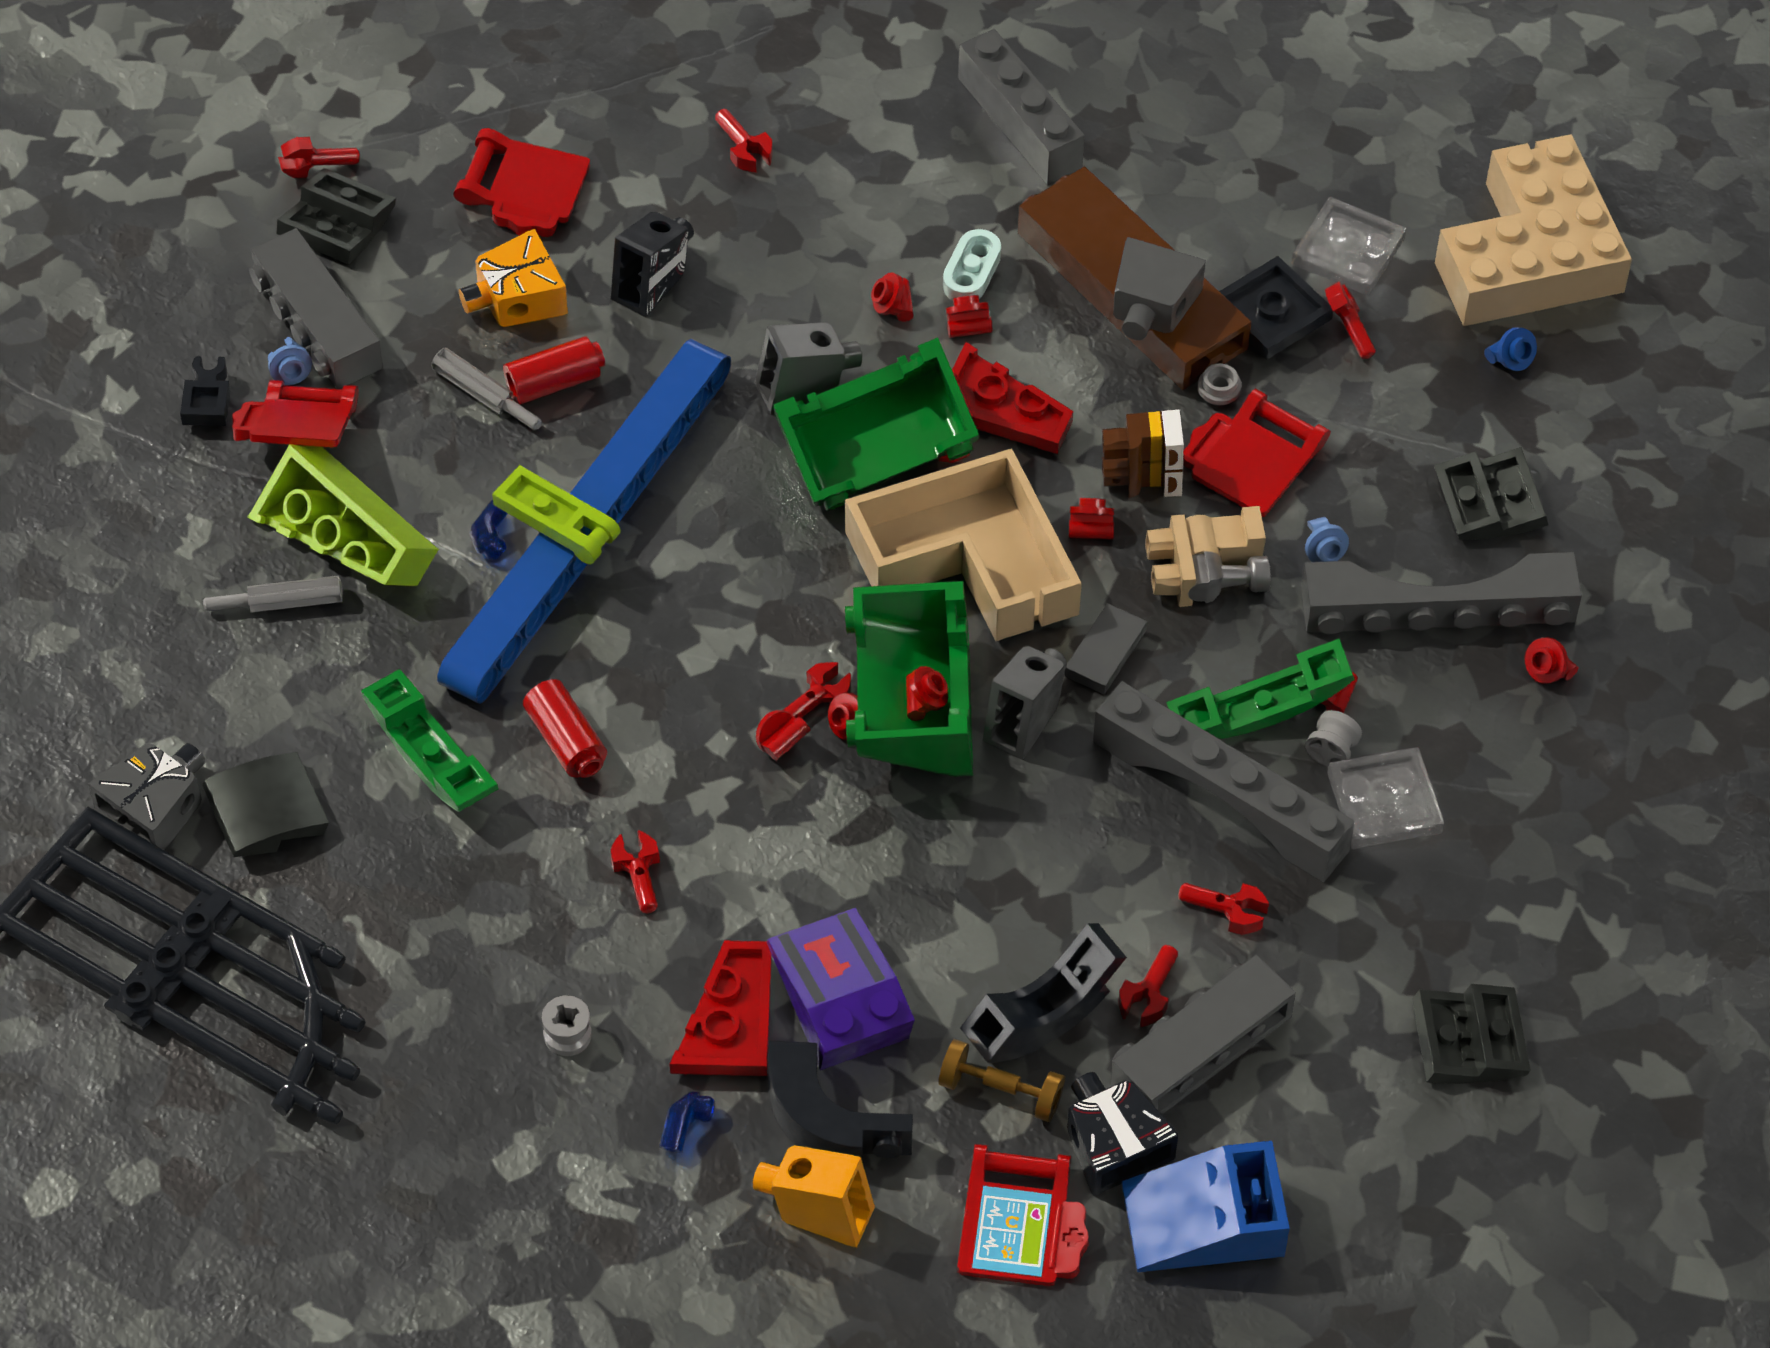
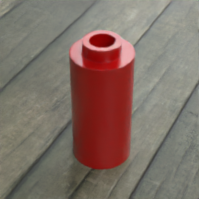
M583 336L503 365V372L508 389L513 392L512 398L521 405L600 377V368L605 366V358L598 342L591 343L587 336Z
M550 679L533 687L523 700V708L570 777L587 778L596 774L604 764L607 749L563 683L557 679Z

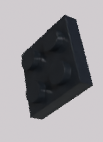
M1276 256L1219 291L1251 321L1249 343L1266 360L1333 319V310L1330 304L1279 256Z

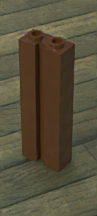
M1085 166L1071 175L1061 177L1054 185L1039 194L1029 196L1019 205L1018 234L1123 333L1122 325L1124 321L1115 318L1113 307L1115 287L1127 237L1171 250L1174 249ZM1204 278L1201 293L1173 332L1163 333L1149 329L1143 340L1127 338L1181 390H1184L1197 382L1201 374L1209 366L1217 362L1225 364L1248 349L1251 321Z

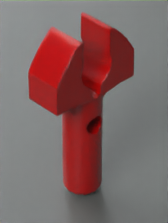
M719 110L715 115V120L736 144L735 147L730 148V160L739 169L757 172L756 159L748 152L749 150L752 153L760 154L763 160L770 166L773 154L770 136L766 132L757 136L749 135L729 110Z
M296 137L281 145L283 157H278L281 170L292 178H307L309 169L314 166L356 165L360 161V153L357 148L316 149L312 146L310 137Z
M1340 281L1326 288L1327 300L1333 312L1340 316L1360 358L1369 359L1374 356L1376 350L1358 315L1360 309L1345 284L1342 285Z
M838 662L815 664L806 672L807 683L810 685V689L784 708L783 711L790 713L795 718H803L820 703H831L837 695L850 693L851 674L848 673L835 685L827 684L824 686L826 682L838 675Z
M638 830L640 852L638 853V858H634L632 854L626 852L623 837L620 834L610 850L614 872L625 870L630 873L640 911L645 914L652 913L657 910L658 903L648 868L651 864L660 863L657 842L648 834Z
M1183 883L1178 892V897L1181 901L1224 913L1229 920L1228 931L1240 935L1261 930L1264 917L1243 912V909L1251 908L1257 912L1268 914L1269 902L1264 894L1257 887L1244 883L1240 892L1232 895H1226L1188 883Z
M1164 945L1161 947L1143 981L1133 983L1125 979L1119 990L1118 997L1119 1009L1123 1019H1126L1131 1005L1142 1001L1143 998H1147L1148 1006L1141 1015L1140 1027L1153 1024L1164 1016L1168 1008L1169 998L1162 996L1159 990L1178 957V951L1173 946Z

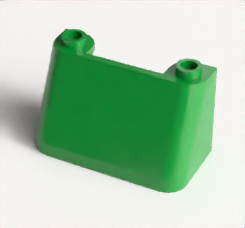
M938 337L918 345L919 352L909 357L910 362L903 355L898 357L897 362L818 395L815 392L808 394V404H804L803 400L796 402L793 396L773 405L778 424L814 506L824 505L826 511L845 505V500L850 498L849 495L943 456L948 455L949 460H955L974 451L972 443L979 439V433Z
M963 581L853 587V606H845V623L847 634L855 633L858 710H855V720H846L848 748H856L857 755L863 758L953 777L973 776L970 644ZM920 666H928L941 673L948 685V701L939 710H931L926 713V717L923 720L912 721L907 717L906 676Z

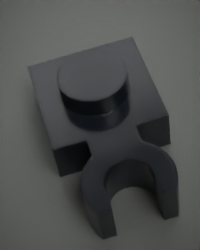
M201 356L194 358L192 367L195 380H185L180 411L182 425L226 426L231 391L229 381H225L228 372L224 357H218V364L212 370L203 369Z

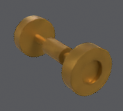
M956 1039L952 1040L940 1070L938 1081L940 1086L954 1090L962 1073H966L983 1079V1085L1016 1095L1017 1091L1037 1097L1035 1118L1047 1122L1052 1120L1063 1092L1064 1075L1050 1071L1041 1089L1021 1082V1076L991 1066L984 1070L967 1064L969 1044Z

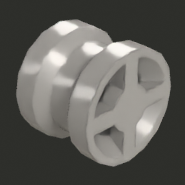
M1333 710L1325 711L1317 721L1316 727L1318 730L1312 732L1306 740L1305 748L1312 759L1319 764L1329 768H1343L1350 759V748L1355 747L1362 737V730L1359 724L1347 714Z
M568 995L555 997L546 1004L542 1012L543 1036L546 1046L553 1053L560 1056H573L585 1050L591 1042L592 1035L588 1006L581 999ZM565 1020L573 1021V1025L567 1024Z

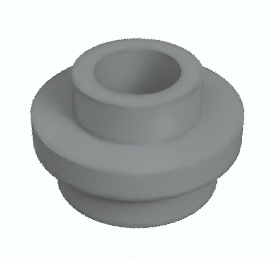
M1213 364L1199 377L1198 392L1205 401L1211 404H1230L1240 396L1241 379L1236 370L1229 365Z

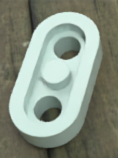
M975 229L966 232L960 238L943 273V291L952 301L953 298L979 295L980 299L984 295L1001 258V242L994 233L984 229Z

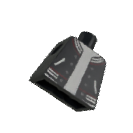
M650 212L616 236L610 299L647 317L683 276L686 266L687 243L694 236L692 225L681 217L672 220L658 212Z
M1095 1072L1086 1073L1073 1082L1071 1089L1079 1101L1069 1107L1067 1129L1093 1196L1122 1184L1124 1180L1144 1174L1176 1158L1178 1142L1176 1130L1133 1082L1125 1080L1106 1089Z

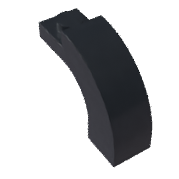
M1088 923L1047 972L1018 990L1008 993L986 994L960 1029L987 1063L1009 1061L1035 1052L1068 1032L1101 1003L1110 992L1105 984L1127 957L1099 923Z
M769 1041L768 1084L770 1104L779 1126L796 1146L861 1157V1160H863V1154H874L877 1157L886 1159L896 1158L900 1155H912L913 1114L862 1113L838 1106L825 1095L817 1079L818 1043Z

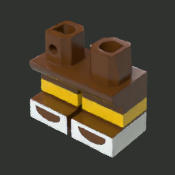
M1180 409L1126 414V428L1102 429L1104 455L1102 456V474L1104 487L1128 485L1129 498L1137 496L1141 491V487L1163 486L1164 497L1182 496L1184 443Z

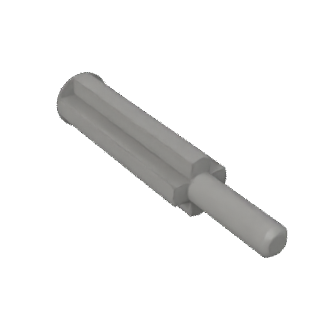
M442 348L433 358L431 365L433 370L496 413L501 415L506 411L533 430L541 427L542 420L516 403L511 398L513 395L512 391L450 349Z
M339 575L247 586L248 593L204 598L203 606L206 611L250 606V613L338 603L343 600V587Z

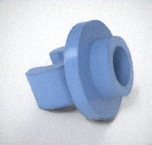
M287 337L285 339V346L268 355V369L274 380L284 381L285 385H293L303 381L310 374L312 359L305 348L291 337Z
M1326 517L1307 521V526L1312 531L1305 544V553L1311 562H1329L1341 559L1349 546V538L1340 526L1330 524Z

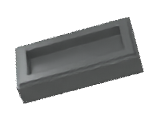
M1107 603L1067 663L1064 677L1105 695L1145 634L1147 621Z

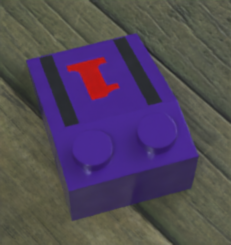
M856 908L767 939V945L807 1041L818 1043V1067L820 1071L909 1039L915 1021L895 973Z

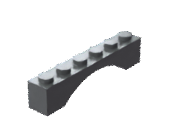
M1574 552L1528 554L1517 564L1495 576L1468 584L1452 586H1421L1394 581L1369 572L1351 561L1305 562L1301 584L1306 632H1322L1325 634L1366 630L1369 632H1381L1392 629H1414L1421 631L1442 627L1469 629L1475 626L1493 625L1515 627L1521 624L1544 623L1561 625L1576 622L1582 597Z
M1121 681L1095 711L1094 744L1131 766H1146L1167 771L1210 791L1248 819L1274 845L1285 860L1323 883L1350 851L1355 820L1125 682Z

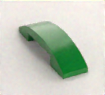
M1336 639L1296 654L1299 662L1297 665L1213 695L1210 687H1206L1166 703L1171 711L1216 738L1225 739L1254 732L1301 714L1332 697L1355 679L1341 641Z
M401 669L361 690L363 699L395 748L419 778L448 806L460 812L499 790L497 782L475 756L467 757L426 709L424 696Z

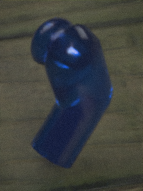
M493 500L481 512L472 524L469 532L475 550L479 554L484 553L491 561L498 559L507 548L506 542L498 537L499 532L497 528L508 513L494 506Z
M691 1091L674 1102L669 1107L659 1148L682 1153L689 1125L695 1119L709 1122L714 1114L715 1100L711 1096H700V1092Z

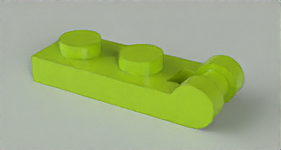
M521 465L492 494L494 506L572 550L576 557L586 564H593L602 554V546L605 543L611 544L621 533V529L614 519ZM584 526L592 530L588 536L580 532Z

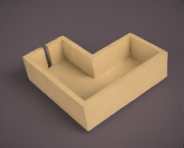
M1572 134L1536 141L1534 149H1530L1529 144L1526 143L1492 150L1486 185L1501 217L1440 229L1435 265L1463 326L1625 292L1632 258Z
M1012 448L845 500V533L871 586L932 583L962 573L995 641L1033 630L1034 621L1036 620L1043 627L1079 615L1082 583Z

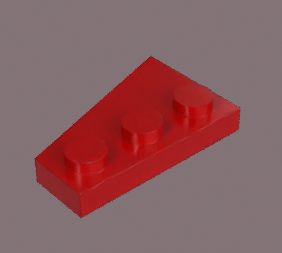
M965 342L952 372L976 428L1058 454L1073 423V411L1034 385H1023L1009 375L1008 368L997 361L994 364L986 361L978 355L977 348Z
M724 940L703 987L704 993L694 1014H691L687 1023L686 1033L678 1050H675L669 1064L670 1074L767 1076L772 954L767 941Z

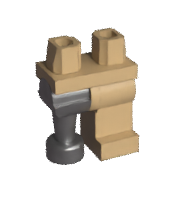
M1260 506L1242 507L1241 515L1211 518L1206 515H1194L1185 518V515H1171L1169 528L1147 530L1145 539L1147 559H1170L1171 564L1152 565L1151 583L1153 594L1177 595L1178 606L1185 607L1192 606L1193 600L1205 601V603L1213 601L1224 587L1248 584L1252 592L1269 591L1271 581L1268 557L1263 556L1266 536Z

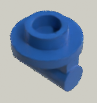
M1514 327L1505 332L1501 340L1486 348L1484 354L1491 364L1501 362L1507 369L1521 371L1533 362L1537 352V342L1533 333L1528 329Z

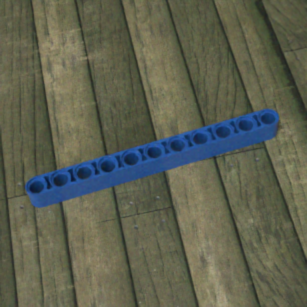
M692 339L687 340L570 494L608 515L619 524L722 387L730 371L731 357ZM584 526L580 532L588 536L592 530ZM540 532L447 653L438 671V684L476 703L484 702L588 564L579 560L572 550Z

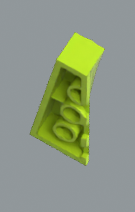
M289 444L247 517L257 523L266 524L276 529V532L288 538H295L309 545L310 549L322 555L336 558L341 561V564L384 585L418 586L439 550L323 447Z

